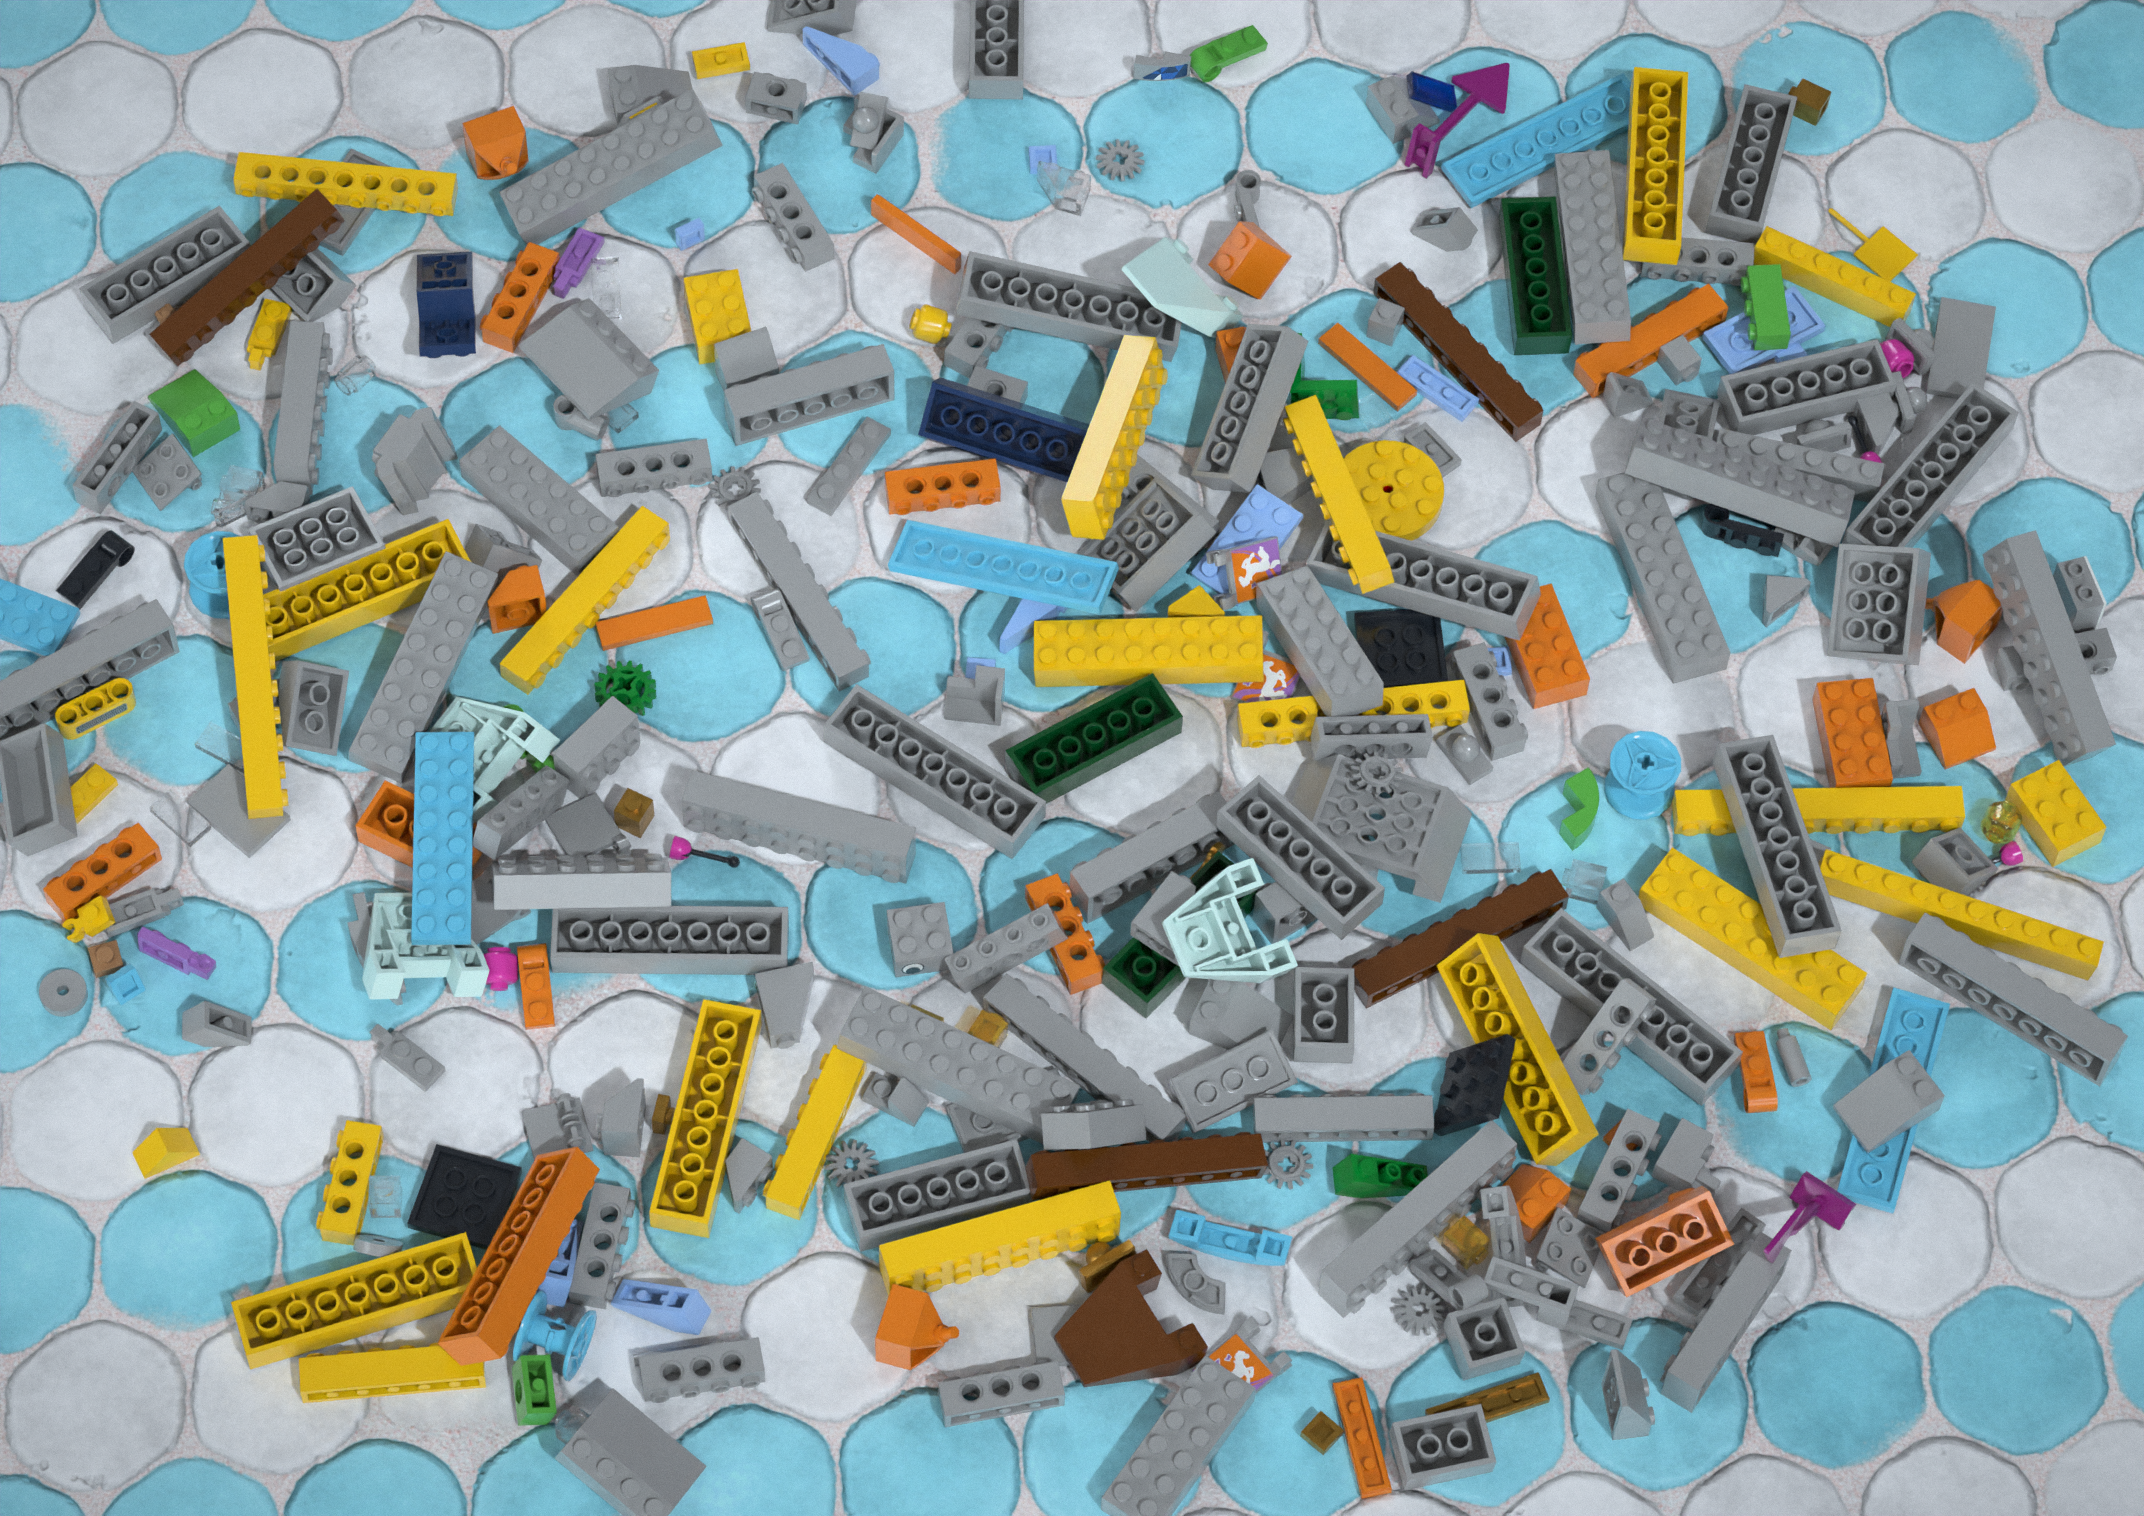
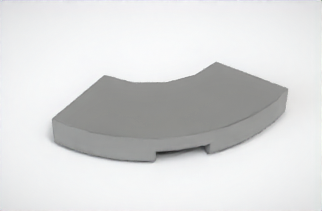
M1166 1252L1167 1271L1180 1295L1189 1303L1204 1311L1224 1315L1226 1283L1213 1280L1204 1274L1198 1265L1196 1254Z

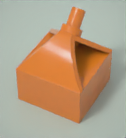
M514 106L462 123L466 154L478 179H502L519 173L529 162L526 131Z
M1981 580L1966 582L1941 592L1938 596L1926 598L1925 609L1932 610L1935 615L1937 645L1964 664L1998 627L2003 612L2000 601L1994 594V589Z
M892 1284L875 1337L876 1361L911 1371L938 1352L949 1339L957 1338L959 1336V1329L956 1326L948 1327L943 1325L928 1293Z

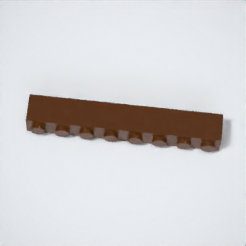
M316 189L149 335L177 366L192 358L194 352L203 344L209 343L219 330L231 324L242 310L253 305L257 297L266 289L272 288L281 276L287 271L294 269L305 255L316 250L320 242L328 235L335 233L345 220L328 199Z
M1399 262L1375 278L1373 294L1378 299L1381 298L1405 308L1403 325L1465 390L1479 398L1478 404L1515 442L1541 425L1544 410L1539 401L1535 398L1532 399L1525 392L1523 385L1507 373L1504 365L1500 361H1496L1489 354L1486 346L1481 342H1477L1471 336L1469 329L1453 317L1451 310L1435 298L1432 290L1420 283L1413 270L1407 269Z
M1552 869L1543 873L1538 871L1532 874L1527 881L1519 885L1511 884L1501 894L1493 898L1492 896H1487L1479 901L1477 906L1468 910L1466 908L1461 909L1452 918L1444 922L1437 921L1430 925L1426 931L1418 935L1413 933L1407 936L1402 943L1394 947H1384L1376 956L1368 960L1366 958L1358 960L1351 967L1354 969V990L1367 1009L1439 973L1436 965L1476 934L1498 936L1500 941H1503L1555 915L1560 908L1565 910L1569 895Z
M1240 1132L1234 1136L1226 1137L1215 1134L1205 1139L1184 1137L1178 1141L1165 1142L1164 1140H1154L1149 1144L1140 1145L1130 1142L1118 1147L1104 1146L1086 1150L1065 1149L1062 1152L1054 1153L1043 1150L1030 1156L1025 1169L1032 1200H1038L1106 1181L1111 1182L1114 1192L1259 1179L1262 1178L1266 1171L1268 1163L1261 1133Z

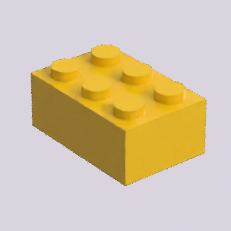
M738 269L683 278L685 300L699 365L715 362V343L751 332Z
M2059 760L2011 783L2005 798L2052 867L2101 843L2107 828Z

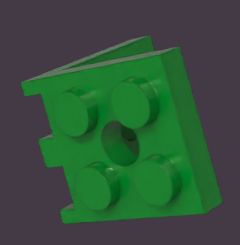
M1303 355L1290 389L1291 404L1316 395L1326 419L1350 420L1359 418L1357 380H1305V358Z

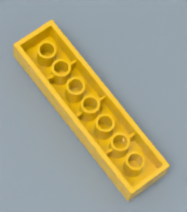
M1634 67L1629 103L1623 260L1677 265L1682 241L1688 72Z
M1124 335L1061 498L1072 537L1104 540L1108 529H1111L1113 526V515L1116 508H1119L1121 505V494L1124 487L1128 486L1130 470L1132 466L1136 465L1139 446L1144 444L1147 425H1151L1153 409L1155 405L1159 404L1162 385H1165L1168 379L1167 369L1164 368L1162 362V350L1158 348L1156 337Z
M449 519L385 544L386 548L293 587L283 591L275 589L263 594V599L269 598L270 615L265 616L266 626L272 625L273 642L268 643V653L274 652L275 662L421 602L446 551L470 561Z
M1262 615L1034 621V677L1036 687L1131 685L1152 673L1160 684L1264 682Z
M1673 847L1640 888L1638 898L1641 900L1644 910L1829 1030L1833 1029L1863 989L1868 973L1831 949L1779 958L1761 904Z
M1480 933L1476 934L1436 966L1475 1044L1505 1034L1516 1039L1503 1099L1537 1165L1557 1166L1599 1135L1499 937Z
M703 999L649 1211L651 1227L705 1238L710 1237L726 1172L725 1161L731 1152L762 1027L761 1010Z
M1106 1181L879 1245V1270L888 1297L892 1284L918 1291L935 1292L944 1285L954 1282L955 1284H963L970 1281L972 1277L979 1275L992 1276L1004 1268L1011 1266L1013 1268H1020L1032 1260L1040 1258L1048 1260L1064 1251L1076 1252L1086 1248L1089 1244L1111 1242L1119 1236L1121 1211L1111 1182Z
M465 1232L232 1301L231 1305L250 1370L455 1309L477 1266Z

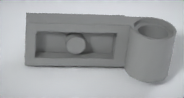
M1244 170L1237 176L1235 197L1238 205H1234V212L1237 221L1254 222L1260 227L1253 204L1259 200L1261 177L1253 170Z
M776 587L750 597L757 619L762 622L782 671L809 662V655L779 588Z
M1435 1249L1411 1261V1271L1457 1310L1463 1311L1488 1297L1487 1285L1478 1274L1466 1277Z

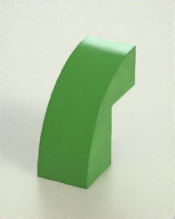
M1589 767L1567 779L1563 788V796L1576 812L1562 820L1559 834L1572 851L1578 848L1591 833L1598 811L1599 789Z

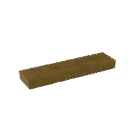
M1537 1372L1425 1410V1414L1427 1416L1481 1404L1486 1423L1549 1403L1550 1398L1541 1376Z

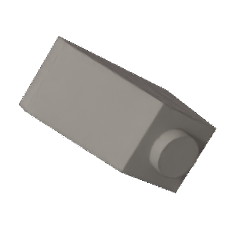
M1460 207L1423 211L1410 230L1412 235L1446 252L1465 250L1471 245L1472 239L1478 231Z
M1889 392L1858 399L1853 413L1858 418V427L1868 451L1875 452L1878 456L1892 434L1896 420L1900 415L1899 407L1895 401L1892 402Z
M1624 878L1600 892L1596 908L1629 951L1654 938L1641 900Z
M203 1001L183 1012L182 1039L203 1047L248 1046L251 1044L252 1017Z

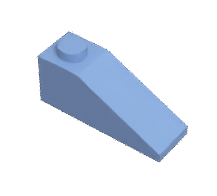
M807 26L802 29L803 45L854 96L879 79L880 63L873 53H868L860 45Z
M1022 599L1000 637V652L1006 654L1034 635V621L1056 620L1060 612L1065 613L1067 608Z
M573 1220L569 1234L563 1239L558 1249L557 1257L551 1262L546 1272L545 1280L536 1291V1294L540 1290L546 1293L547 1304L563 1308L565 1306L572 1283L583 1221Z
M623 1279L611 1301V1305L617 1309L671 1331L694 1335L700 1334L711 1313V1309L697 1289Z

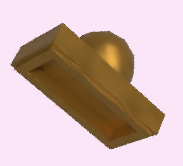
M1127 1240L1114 1249L1107 1243L1097 1242L1088 1248L1086 1253L1087 1265L1079 1269L1081 1285L1087 1293L1097 1289L1121 1261L1136 1254L1135 1246L1132 1242Z

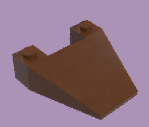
M1147 1249L1121 1261L1054 1335V1340L1083 1387L1178 1375L1195 1367L1206 1355L1208 1346L1193 1323L1170 1334H1166L1144 1299V1295L1157 1290L1162 1275Z

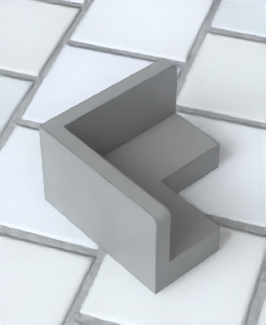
M858 94L854 98V111L843 125V132L851 136L854 127L853 116L857 111L860 97ZM886 109L880 142L874 150L858 148L853 156V163L877 174L904 135V116Z
M475 524L465 546V551L470 561L497 573L499 581H502L509 571L515 570L520 566L537 565L539 569L543 561L534 550L511 543L501 532Z
M977 665L975 679L948 676L944 719L1000 726L1005 695V668Z
M1919 699L1891 701L1884 704L1881 720L1893 779L1920 776L1922 772L1912 729L1920 706Z

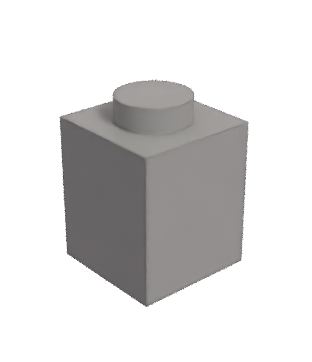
M1379 298L1369 317L1366 337L1392 347L1402 327L1405 308Z
M1681 335L1660 347L1657 362L1673 383L1678 385L1684 381L1689 382L1699 374L1702 358L1686 338Z

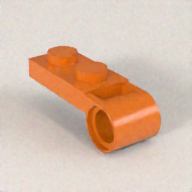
M546 943L517 946L525 1028L530 1030L555 1027Z
M1764 1031L1735 1033L1734 1044L1743 1051L1739 1068L1744 1086L1743 1100L1746 1113L1777 1111V1091Z

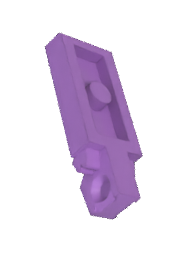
M578 228L555 267L554 279L556 282L553 286L555 296L564 299L571 286L576 288L581 283L605 243L603 236L583 228Z
M142 927L137 934L140 952L187 975L192 972L208 980L216 969V961L208 955H199L187 945L180 942L175 943L167 939L165 935L157 930L151 931Z

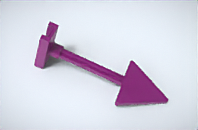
M1503 63L1453 76L1451 82L1470 95L1434 132L1421 123L1413 129L1404 165L1410 167L1413 163L1424 169L1422 176L1427 179L1433 173L1440 142L1479 102H1483L1504 114L1507 102L1510 64Z
M1806 1171L1789 1197L1799 1204L1798 1208L1763 1251L1767 1261L1773 1264L1790 1236L1796 1235L1815 1216L1839 1231L1843 1228L1848 1215L1855 1208L1856 1203Z

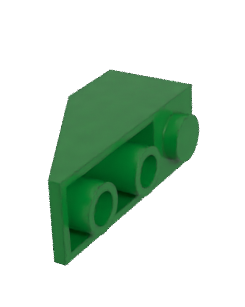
M1357 1154L1348 1155L1332 1167L1335 1195L1359 1199L1406 1196L1428 1177L1427 1165Z

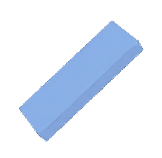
M1413 354L1397 371L1402 378L1417 389V393L1461 422L1465 420L1479 403L1478 397Z

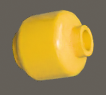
M924 304L920 309L915 308L909 329H912V334L915 338L937 344L942 337H948L952 323L947 321L948 313L945 310Z

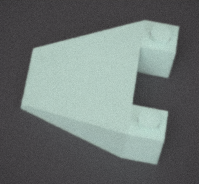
M1167 237L1162 238L1122 267L1121 270L1154 308L1209 337L1216 338L1217 331L1232 329L1243 317L1237 309L1239 307L1238 303L1232 297L1214 294L1189 264L1194 259L1187 252L1189 250L1188 246L1178 238L1176 240Z
M461 697L454 699L429 731L474 732L473 820L475 822H478L480 818L499 804L490 795L525 750L543 763L561 741L525 712Z
M1253 858L1228 866L1161 922L1184 977L1263 983L1282 976L1298 966L1287 939L1260 949L1256 948L1236 899L1251 894L1264 885Z
M412 892L375 893L362 977L369 999H398L404 978L446 977L454 997L482 996L490 970L482 950L472 939L470 945H412Z

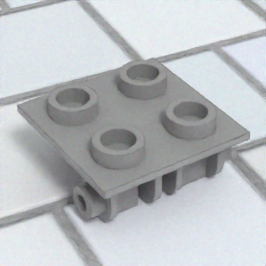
M174 434L166 438L137 464L132 471L160 511L187 487L197 490L202 486V473Z
M564 1093L559 1096L557 1103L522 1111L534 1160L537 1155L578 1147L583 1153L594 1151L580 1097L574 1099L570 1093Z
M1557 1207L1535 1260L1537 1263L1536 1268L1544 1272L1548 1268H1552L1582 1288H1585L1600 1252L1595 1238L1602 1234Z

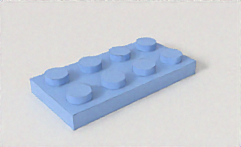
M1795 286L1785 290L1791 332L1789 348L1797 343L1802 344L1823 333L1826 326ZM1744 312L1703 333L1702 339L1729 374L1753 369L1775 358L1777 353L1785 350L1754 351L1753 340L1748 339L1747 332L1750 317H1746Z
M1257 484L1207 552L1229 549L1273 536L1278 537L1280 550L1304 518L1303 514ZM1205 553L1191 572L1192 577L1218 594L1229 593L1226 565L1215 566V563L1207 564Z

